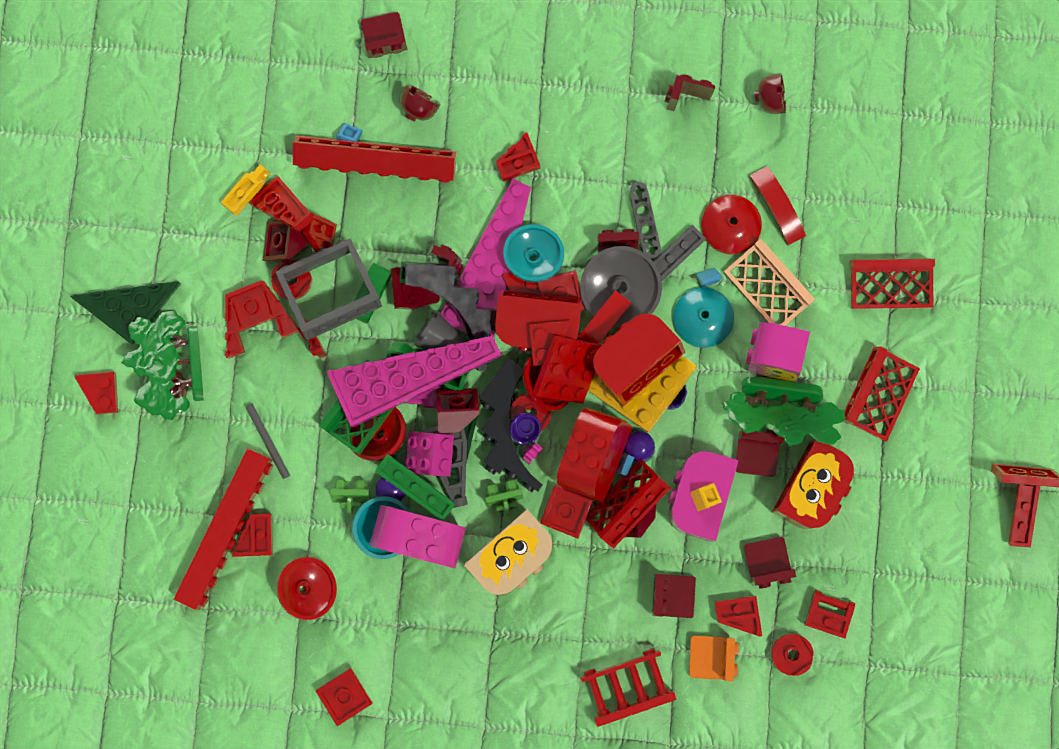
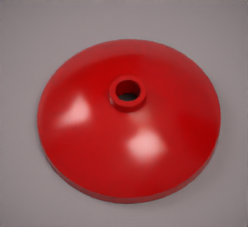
M724 195L716 198L707 206L702 216L701 229L707 243L713 249L724 254L734 255L747 251L757 242L761 234L762 220L758 209L750 200L739 195ZM734 218L737 224H731L730 219Z
M531 355L525 363L523 372L524 385L528 395L536 405L544 410L557 411L564 408L569 401L539 397L533 394L542 365L533 366V356Z
M394 407L361 454L358 455L354 451L353 453L363 460L372 462L382 461L387 454L390 456L395 454L401 447L406 435V423L402 413ZM373 418L364 422L365 430L371 429L374 425ZM360 424L355 427L350 426L351 433L361 431ZM383 432V436L379 438V434ZM361 435L352 437V445L357 448L362 442Z
M302 557L295 559L283 568L278 577V600L282 608L296 619H317L331 609L336 599L337 583L335 576L324 562L316 558ZM300 586L304 588L303 594L299 591Z

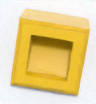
M715 483L691 492L697 511L722 502Z

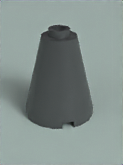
M434 310L431 313L433 315L432 318L426 320L416 336L418 340L414 341L413 344L428 350L468 341L438 311Z

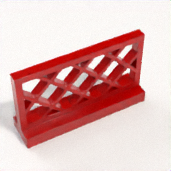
M935 259L850 260L851 309L934 308L933 267H935ZM921 271H928V280L922 285L915 277ZM856 272H864L869 277L862 286L856 281ZM879 272H885L890 277L883 285L875 279ZM900 272H905L910 277L903 285L895 279ZM892 280L900 287L893 296L885 289ZM912 280L920 287L913 295L905 289ZM871 281L879 287L873 296L864 289ZM902 290L910 297L905 304H900L895 299ZM922 290L928 295V304H921L915 298ZM863 291L870 299L864 305H856V296ZM881 291L890 298L885 304H879L874 299Z
M881 346L873 347L844 410L845 419L843 422L887 442L920 368L893 355ZM886 357L893 361L894 369L885 370L883 363ZM904 367L913 370L910 378L903 380L900 371ZM896 371L899 382L891 385L887 374ZM883 375L886 387L877 389L875 381L877 377ZM901 384L903 393L901 397L895 398L892 387ZM888 389L891 400L882 403L879 392ZM875 394L878 405L869 408L867 398L869 395ZM892 403L895 411L893 415L887 417L884 405ZM879 407L883 418L874 421L870 410ZM866 412L870 423L862 425L857 420L860 414ZM884 421L886 426L884 435L877 432L875 424Z
M640 458L630 468L628 475L623 476L609 490L605 503L598 502L588 513L586 521L598 533L597 535L614 549L671 487ZM643 466L642 474L636 475L637 471ZM641 480L640 486L634 488L635 481ZM626 483H629L628 489L622 490L623 486ZM626 495L625 502L620 503L621 496ZM612 498H615L614 504L608 505L609 501ZM612 510L611 517L605 518L607 511ZM600 513L599 520L593 521L592 519Z

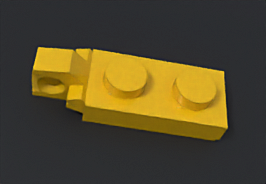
M261 164L254 172L251 171L249 174L246 172L221 201V204L237 217L263 187L270 172Z

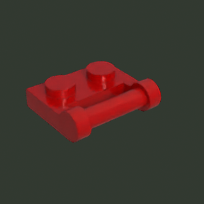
M815 590L804 625L846 639L855 603L851 601L845 602ZM819 602L845 610V615L841 616L818 608Z

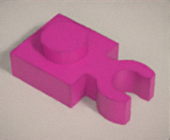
M537 443L534 445L530 444L523 452V460L529 465L541 453L543 448Z

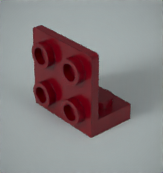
M654 574L652 616L693 618L696 577Z

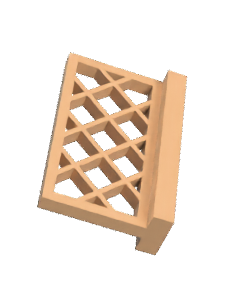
M762 239L758 240L755 245L724 271L769 323L775 324L772 320L773 312H785V321L780 324L785 326L815 300ZM753 251L760 257L759 265H747V258ZM762 260L766 263L767 266L762 265ZM735 267H745L744 279L735 278L730 271ZM747 267L759 268L758 279H746ZM761 268H770L773 271V280H761ZM775 275H776L781 281H775ZM738 281H744V285L742 286ZM746 281L758 282L757 294L748 293L745 290ZM760 282L773 283L772 295L760 294ZM775 283H782L787 287L786 296L774 295ZM752 296H757V302L752 298ZM759 296L772 297L771 309H762L760 307ZM774 297L786 298L785 310L773 309ZM788 298L798 299L802 306L796 311L788 310ZM765 311H771L770 317ZM787 313H793L790 317L787 318Z

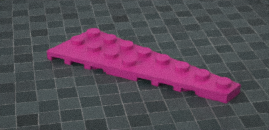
M514 178L456 284L477 288L479 302L476 304V307L497 309L500 290L507 289L502 274H510L511 272L504 262V244L514 230L522 227L531 191L530 186ZM446 303L441 315L456 330L468 336L462 320L456 311ZM489 331V333L495 337L496 331Z
M489 336L455 345L451 344L436 349L432 348L417 353L413 352L389 357L384 360L370 361L360 365L329 370L327 374L350 426L355 427L502 356L494 337Z

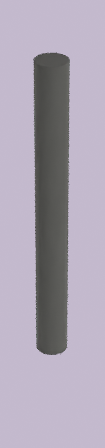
M248 405L246 409L282 478L290 477L291 475L254 405Z

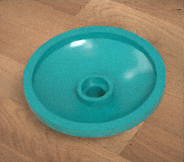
M536 224L525 225L514 230L507 238L503 250L504 262L509 271L517 278L527 282H542L550 279L560 270L564 260V246L559 236L551 229ZM530 257H536L537 260L532 261Z
M700 287L692 289L681 296L674 308L673 323L676 332L686 343L694 347L708 348L718 345L729 335L734 323V312L729 300L722 293L712 288ZM707 312L709 317L704 319L701 313Z
M381 496L366 501L357 510L352 523V534L356 545L366 555L376 559H389L399 554L370 546L380 506L410 511L399 500Z

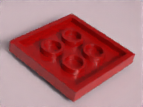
M553 335L533 394L539 397L583 404L595 374L593 365L594 355L602 345Z

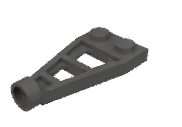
M438 427L425 429L422 432L438 434ZM464 428L460 432L447 434L454 435L453 445L457 447V460L451 464V468L457 467L459 469L460 482L450 484L447 476H439L450 499L456 503L453 508L468 505L467 497L465 496L467 439ZM460 494L462 496L460 498L454 499L455 495Z

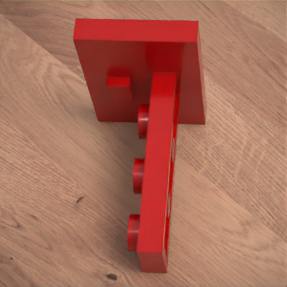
M992 464L991 472L1001 482L1017 484L1008 544L1010 546L1031 548L1040 486L1059 488V474L1054 469Z

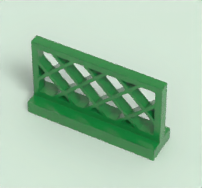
M338 399L321 421L319 427L360 455L393 408L373 417L374 425L371 429L365 430L363 422L360 424L361 431L351 433L349 421ZM346 424L347 434L337 435L335 431L338 427ZM361 435L362 442L356 448L352 445V437Z
M389 454L386 455L375 470L376 473L442 521H444L456 504Z

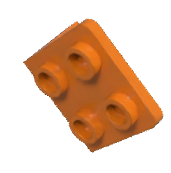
M692 636L690 639V677L734 681V677H737L738 664H734L735 655H738L739 644L735 643V638Z

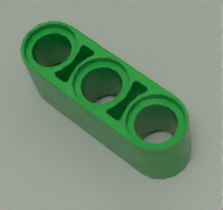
M373 263L367 274L379 299H381L391 279V271ZM364 281L354 301L370 294ZM374 311L356 319L367 324Z

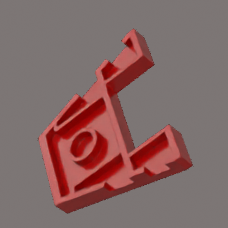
M263 280L225 294V320L227 321V332L225 333L227 350H225V356L228 359L246 353L240 332L270 320H276L280 335L283 338L300 332V328Z

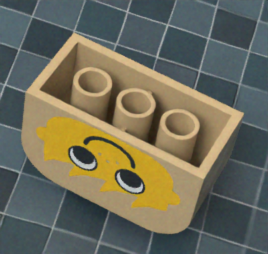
M527 509L464 566L485 590L496 595L506 594L515 587L521 589L528 582L526 578L531 573L536 575L544 568L542 563L547 560L551 553L552 540L549 533Z

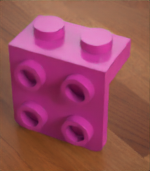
M410 432L407 440L406 468L415 474L450 477L454 435Z

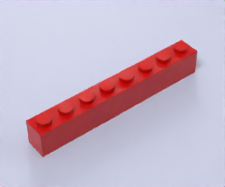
M296 136L293 141V165L302 169L315 167L322 171L336 169L342 173L356 171L363 175L376 173L383 177L397 175L403 179L417 177L423 181L437 179L444 183L453 181L455 177L457 151Z
M247 448L173 600L194 610H200L201 607L204 608L209 600L207 594L210 588L213 589L218 581L216 576L219 570H223L228 559L225 557L229 550H233L237 542L235 537L238 531L241 532L246 524L244 518L247 512L251 513L255 505L253 500L256 494L259 495L264 487L262 481L265 475L268 476L272 471V459Z

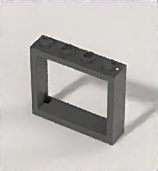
M351 238L339 241L330 248L321 249L310 257H303L298 262L283 266L280 270L276 271V275L306 340H310L382 307L379 296ZM351 253L370 294L305 323L287 281Z

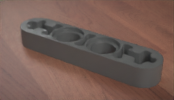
M636 182L631 186L629 196L637 231H639L641 250L654 260L659 256L661 246L647 186L644 183ZM636 188L644 191L641 194L642 201L646 199L647 202L635 204L639 200L638 195L633 193ZM644 206L648 209L649 213L647 216L642 217L637 213V209ZM643 226H650L653 229V233L650 236H645L642 234L641 229ZM655 238L651 244L657 250L654 252V255H651L650 252H646L649 248L647 240Z

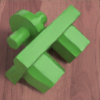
M337 480L334 489H331L333 503H340V508H347L348 514L353 513V508H360L361 503L370 500L367 483L363 480L355 481V489H348L347 481Z
M516 480L505 482L507 492L499 494L497 485L487 486V497H485L487 506L499 505L496 506L497 512L506 511L507 516L511 515L509 509L517 508L516 502L512 501L524 499L522 489H519Z

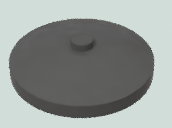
M628 246L610 247L596 254L585 267L580 283L581 297L586 309L593 317L615 291H618L632 304L613 326L619 328L623 323L631 321L638 315L652 314L655 311L662 294L661 275L656 264L644 252Z

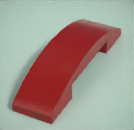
M765 167L751 174L749 177L758 193H761L779 225L778 229L786 244L789 246L806 237L795 209L771 170Z
M615 291L576 340L599 344L632 303L618 291Z

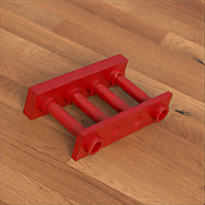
M654 648L643 651V656L596 671L594 668L583 672L584 676L580 677L581 681L589 682L598 709V716L594 717L597 727L677 700L675 692L673 690L669 691L663 682L655 658L661 656L659 650L655 651ZM646 660L658 690L656 692L657 696L651 698L645 694L636 667L637 663ZM628 667L638 696L637 702L630 705L625 700L616 673L617 670ZM606 674L609 676L618 702L617 709L613 711L606 709L596 680L597 677Z

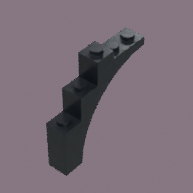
M401 261L400 282L405 285L425 288L443 298L462 320L469 340L491 336L489 331H496L497 309L476 307V304L479 302L477 288L454 285V282L457 281L455 266L450 264ZM489 362L475 369L486 371V366L489 365Z
M507 358L479 396V400L482 401L481 406L488 411H491V409L495 410L481 429L484 433L482 437L491 443L493 441L497 442L484 459L483 463L486 464L484 468L493 475L496 472L500 475L506 469L508 470L506 474L513 480L519 478L523 481L524 484L522 486L531 493L534 490L539 492L543 484L532 476L521 462L510 434L509 414L511 401L516 386L523 376L524 369Z

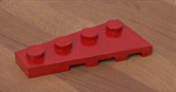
M279 176L257 192L249 202L252 207L298 232L315 219Z

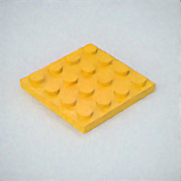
M681 356L624 407L605 387L596 371L588 392L649 433L694 373L697 366Z

